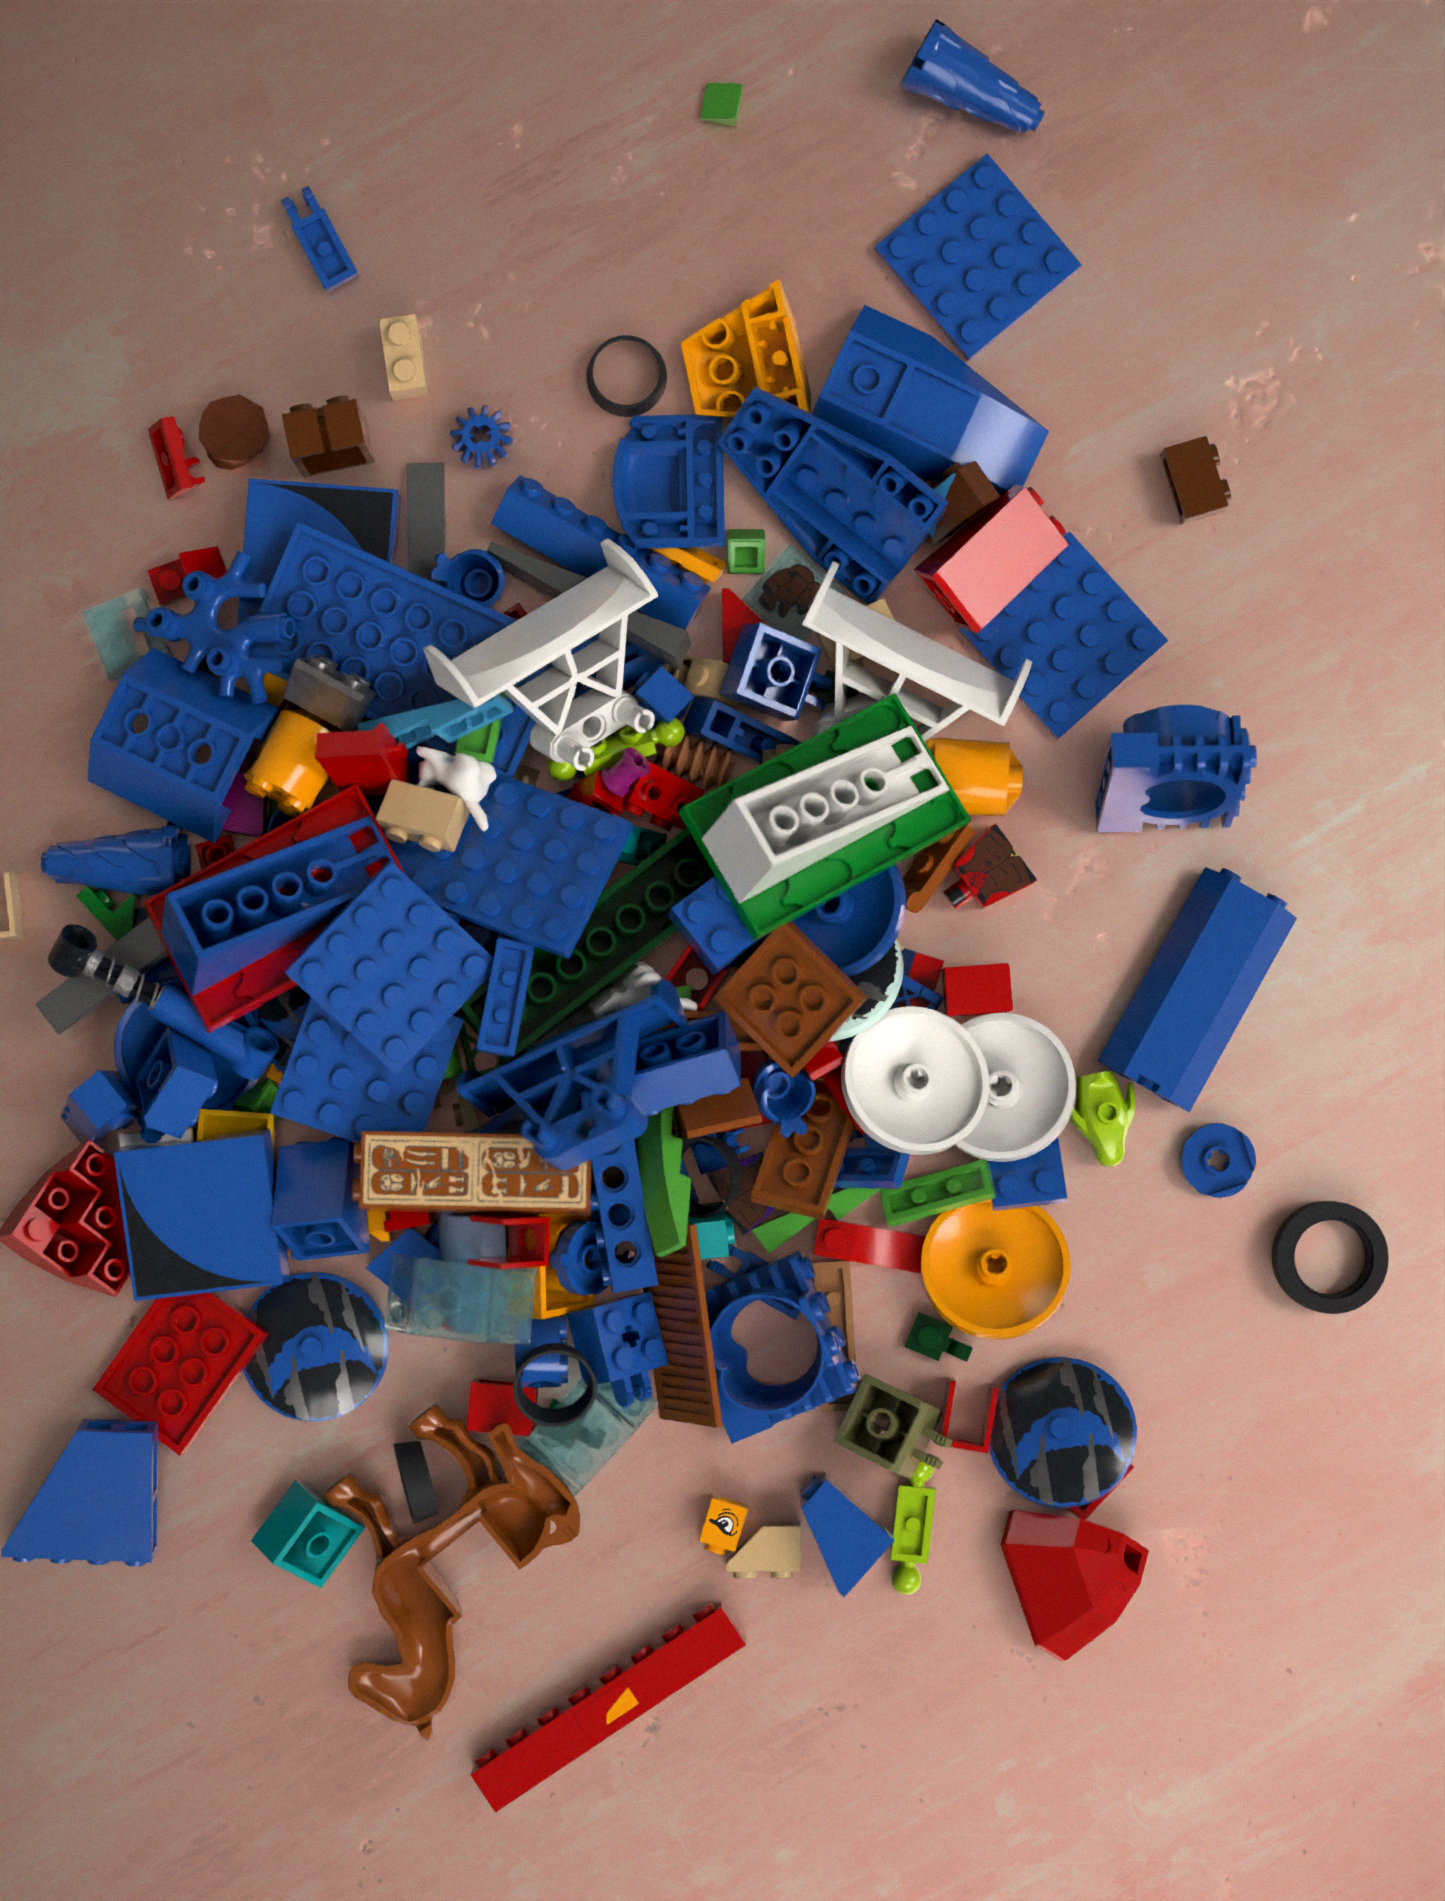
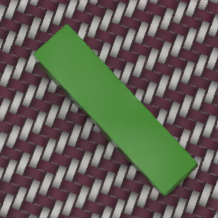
M843 1188L832 1193L828 1209L839 1221L881 1188ZM787 1212L755 1226L752 1231L768 1253H771L814 1221L815 1218Z

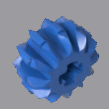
M482 406L480 416H476L473 407L467 408V413L470 417L468 421L461 416H457L455 419L456 423L463 429H452L450 431L451 437L459 440L452 445V449L455 453L464 451L460 458L464 464H467L475 457L474 466L476 469H481L483 459L487 458L490 467L493 468L496 466L493 455L497 454L503 459H506L508 456L507 451L501 445L510 446L513 444L512 437L503 435L512 429L509 422L500 423L503 415L499 410L494 412L489 418L488 406ZM486 430L489 431L487 432L489 438L487 443L481 440L478 444H475L474 434L476 432L483 434Z

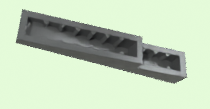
M407 463L408 570L444 586L443 581L432 579L430 573L433 568L438 567L434 560L435 556L439 553L447 555L445 464Z
M493 542L490 543L487 549L489 553L497 558L503 570L552 598H556L587 579V577ZM636 611L628 614L626 640L680 670L691 646L687 630Z
M149 917L104 951V957L108 959L115 957V963L122 967L128 965L130 968L132 967L138 972L140 971V975H145L169 958ZM81 973L77 977L68 978L37 1002L36 1007L55 1032L60 1035L114 997L118 992L113 991L114 986L112 985L106 987L104 980L98 977L92 979L91 976L88 977V975Z

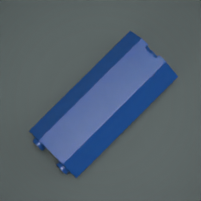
M1207 867L1204 868L1098 1059V1062L1116 1074L1143 1086L1162 1100L1187 1112L1191 1111L1297 917L1285 909L1288 903L1270 893L1267 896L1260 894L1240 882L1242 878L1226 868H1222L1220 872Z

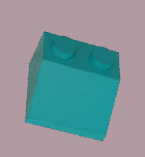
M295 1480L251 1542L272 1564L322 1588L365 1527L341 1508L331 1507L322 1497V1494Z

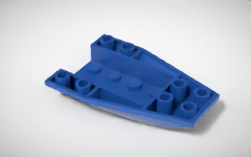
M864 305L854 322L812 412V415L890 454L921 480L940 483L944 480L941 473L957 462L961 466H965L976 460L999 495H1003L1014 485L1024 486L1049 433L1044 426L934 337L867 305Z
M757 387L752 389L717 442L813 561L825 571L829 570L833 561L840 564L834 578L867 605L876 602L905 568L942 518L949 503L890 454Z

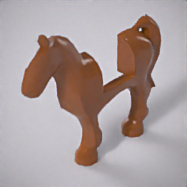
M436 1403L420 1414L407 1427L418 1439L432 1440L448 1450L461 1465L467 1478L468 1490L455 1514L439 1525L419 1534L401 1537L389 1516L386 1498L379 1490L362 1488L358 1480L350 1472L322 1495L331 1507L346 1508L354 1512L365 1522L370 1531L377 1559L372 1594L381 1616L396 1636L402 1658L401 1663L389 1665L364 1662L353 1666L348 1676V1688L355 1698L384 1714L389 1719L398 1723L416 1726L420 1735L425 1740L431 1739L433 1731L432 1717L439 1713L446 1704L455 1680L452 1626L462 1616V1609L458 1599L444 1578L431 1564L430 1560L477 1522H480L520 1570L535 1559L543 1549L571 1542L578 1536L580 1529L578 1504L569 1486L549 1468L531 1458L518 1447L508 1424H500L488 1434L489 1441L504 1469L506 1481L497 1473V1460L494 1452L486 1445L474 1440L466 1431V1426L459 1418L447 1419ZM550 1520L554 1521L557 1526L556 1531L551 1534Z

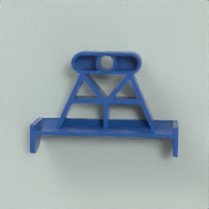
M660 979L653 983L650 997L625 1009L577 1026L548 1039L485 1075L475 1070L462 1072L457 1078V1092L489 1118L496 1115L494 1106L512 1098L532 1118L533 1123L536 1124L534 1125L527 1120L522 1127L523 1137L533 1144L536 1154L556 1170H569L641 1136L648 1125V1116L645 1111L631 1100L638 1041L640 1038L674 1022L681 1028L688 1025L677 990L668 980ZM611 1078L610 1087L598 1084ZM582 1091L590 1093L592 1105L574 1113ZM548 1107L546 1115L543 1117L539 1111ZM595 1128V1129H594V1132L592 1133V1135H590L589 1137H587V1134L589 1133V1131H590L591 1129Z

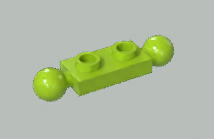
M674 718L669 725L659 721L655 729L648 730L644 727L645 733H639L629 725L620 731L612 733L590 747L594 753V761L589 768L584 765L586 769L584 770L585 776L597 770L603 771L607 767L612 768L622 758V752L628 747L636 749L644 757L657 753L655 744L660 743L667 747L678 745L683 740L685 734L683 724L680 720ZM551 758L549 759L548 770L556 780L567 781L575 776L577 769L570 763H558Z
M922 1461L919 1462L912 1479H910V1485L898 1484L892 1534L895 1541L891 1544L890 1560L901 1561V1566L892 1575V1584L895 1590L903 1595L913 1594L920 1588L922 1578L916 1568V1563L928 1564L936 1489L925 1487V1482L933 1475L934 1467Z

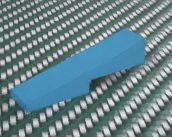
M497 694L476 708L461 699L357 723L359 731H370L379 723H384L396 742H403L407 749L436 735L451 743L514 712L509 701Z

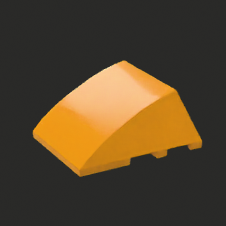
M779 279L769 284L767 289L752 299L748 298L743 301L741 306L721 319L717 318L680 342L696 415L734 418L755 387L769 392L811 414V392L797 325Z

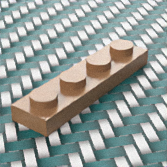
M850 1261L812 1262L815 1271L813 1283L817 1292L822 1290L826 1295L831 1309L827 1313L832 1326H839L846 1346L842 1347L847 1360L853 1359L856 1364ZM856 1392L836 1398L835 1401L822 1404L821 1411H848Z

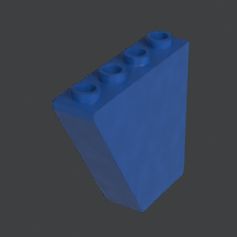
M83 1419L1 1550V1557H10L16 1562H30L35 1558L50 1559L51 1562L57 1564L69 1563L72 1560H87L92 1565H103L110 1561L125 1562L128 1566H142L147 1562L152 1563L158 1549V1421Z

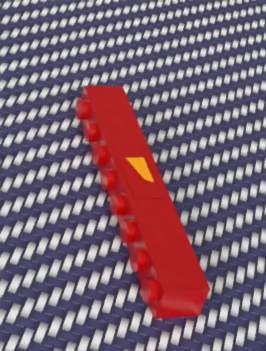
M711 1602L704 1605L693 1613L694 1621L685 1627H682L680 1623L671 1627L661 1635L664 1641L652 1649L649 1644L641 1647L630 1656L632 1659L631 1663L622 1669L618 1665L608 1669L599 1676L601 1683L590 1690L587 1686L578 1689L567 1698L570 1703L559 1711L554 1706L541 1714L536 1719L539 1723L528 1732H526L524 1727L517 1730L505 1739L508 1744L496 1753L491 1748L474 1760L477 1766L472 1769L470 1775L494 1812L496 1813L746 1646L745 1637L722 1602L715 1607Z

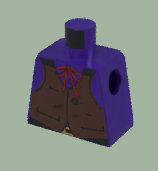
M762 1151L739 1160L743 1175L742 1186L736 1199L726 1207L743 1235L752 1230L775 1209L751 1202V1193L764 1157ZM728 1165L706 1174L723 1203L730 1189Z

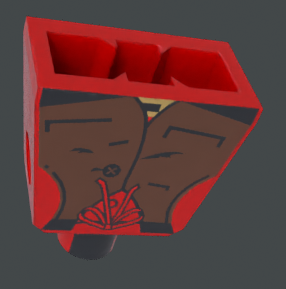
M995 823L952 866L951 869L959 880L943 891V894L955 910L972 898L981 909H984L1032 885L1037 879Z

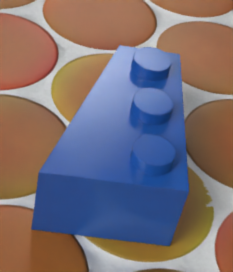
M98 1070L69 1094L65 1103L67 1106L63 1109L64 1113L60 1118L80 1143L89 1139L97 1145L114 1130H120L121 1128L125 1130L138 1120V1111L142 1109V1104L124 1085L118 1071Z

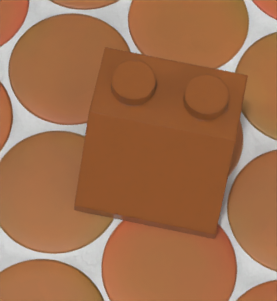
M741 1078V1086L734 1088L729 1093L709 1095L699 1098L692 1104H679L673 1108L679 1137L686 1139L762 1122L748 1078Z

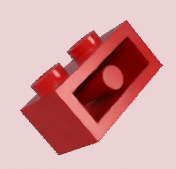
M648 761L651 768L650 773L645 777L640 776L629 786L630 790L624 796L622 809L639 817L645 812L652 816L651 824L670 832L672 826L684 830L688 826L685 825L678 812L683 806L702 797L705 790Z

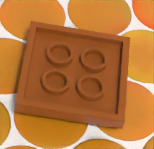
M791 921L774 930L713 999L793 1078L799 1074L868 997Z

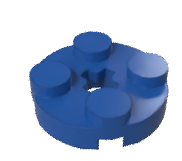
M1222 1123L1207 1124L1193 1131L1182 1144L1180 1155L1181 1171L1187 1183L1198 1193L1215 1198L1232 1196L1244 1189L1255 1169L1256 1154L1250 1139L1235 1127ZM1214 1150H1218L1219 1154H1226L1228 1157V1161L1223 1163V1170L1217 1171L1215 1166H1209L1208 1159L1212 1158L1211 1152Z
M574 1220L562 1234L558 1246L551 1252L550 1264L552 1268L556 1269L561 1285L572 1294L596 1295L608 1287L603 1285L600 1264L607 1263L605 1249L597 1248L594 1226L601 1225L599 1222ZM586 1252H587L586 1258H587V1261H588V1264H587V1265H585V1261H584Z

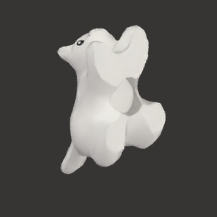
M417 746L416 753L424 758V761L418 763L419 783L417 786L433 790L435 786L443 785L451 794L462 799L480 829L486 831L488 829V819L479 802L487 795L490 783L496 779L494 767L490 763L478 761L475 757L456 753V756L442 751Z
M635 965L624 973L621 988H611L598 993L587 1002V1006L593 1011L596 1019L625 1009L650 997L653 983L660 980L661 976L655 973L654 969L650 966ZM679 998L683 1009L692 1011L698 1009L696 1002L688 998Z

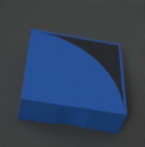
M249 478L243 553L250 556L251 559L242 575L243 581L246 583H264L267 593L297 521H301L393 563L397 550L401 496L398 490ZM239 597L237 624L244 618L258 613L264 598Z
M270 1129L222 1134L201 1141L171 1140L156 1142V1144L147 1143L122 1146L113 1152L134 1301L283 1284L290 1277L286 1244L271 1226L276 1167Z

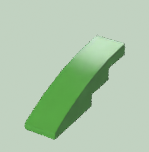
M674 1106L662 1109L655 1115L648 1116L647 1129L638 1137L639 1173L645 1214L655 1254L659 1257H664L685 1247L692 1178L680 1173L683 1140L671 1135Z

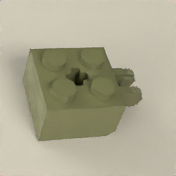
M865 1373L833 1442L896 1474L912 1479L920 1461L936 1469H940L943 1463L940 1461V1458L924 1452L930 1439L943 1448H950L953 1440L934 1431L944 1411ZM889 1421H890V1422H891V1426H890V1428H889V1430H888V1429H886V1427H887V1424H888Z

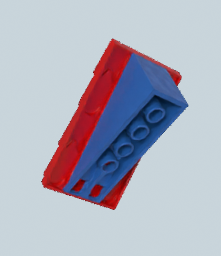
M357 783L144 901V908L207 1033L260 1007L262 1003L297 986L298 984L284 972L291 962L389 860L404 872Z

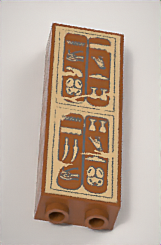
M362 1131L361 1141H355L354 1163L360 1164V1179H353V1202H359V1208L362 1211L590 1216L592 1159L569 1170H556L536 1154L533 1144L527 1141L522 1134Z

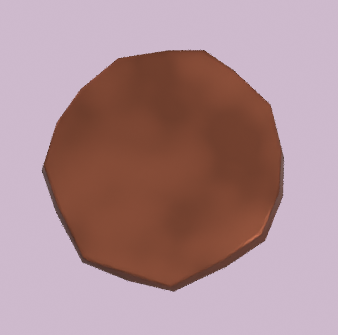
M240 394L210 402L202 413L199 423V440L205 447L209 459L217 468L234 470L244 466L257 454L262 453L270 437L263 407Z

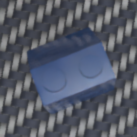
M334 1137L328 1141L312 1143L301 1141L294 1145L280 1146L271 1226L299 1261L369 1253L367 1211H362L359 1208V1202H353V1179H360V1164L354 1163V1143L351 1140Z

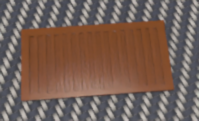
M688 1224L686 1246L664 1257H659L655 1254L651 1238L658 1285L643 1288V1293L651 1291L668 1360V1365L653 1369L660 1419L717 1428L723 1425L696 1224Z

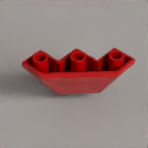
M85 1140L46 1171L18 1202L0 1228V1242L23 1259L62 1280L116 1297L130 1276L114 1158L91 1140Z
M1021 1510L1009 1511L1000 1544L1034 1645L1061 1662L1067 1661L1116 1623L1141 1584L1149 1553L1147 1548L1124 1533L1087 1520Z

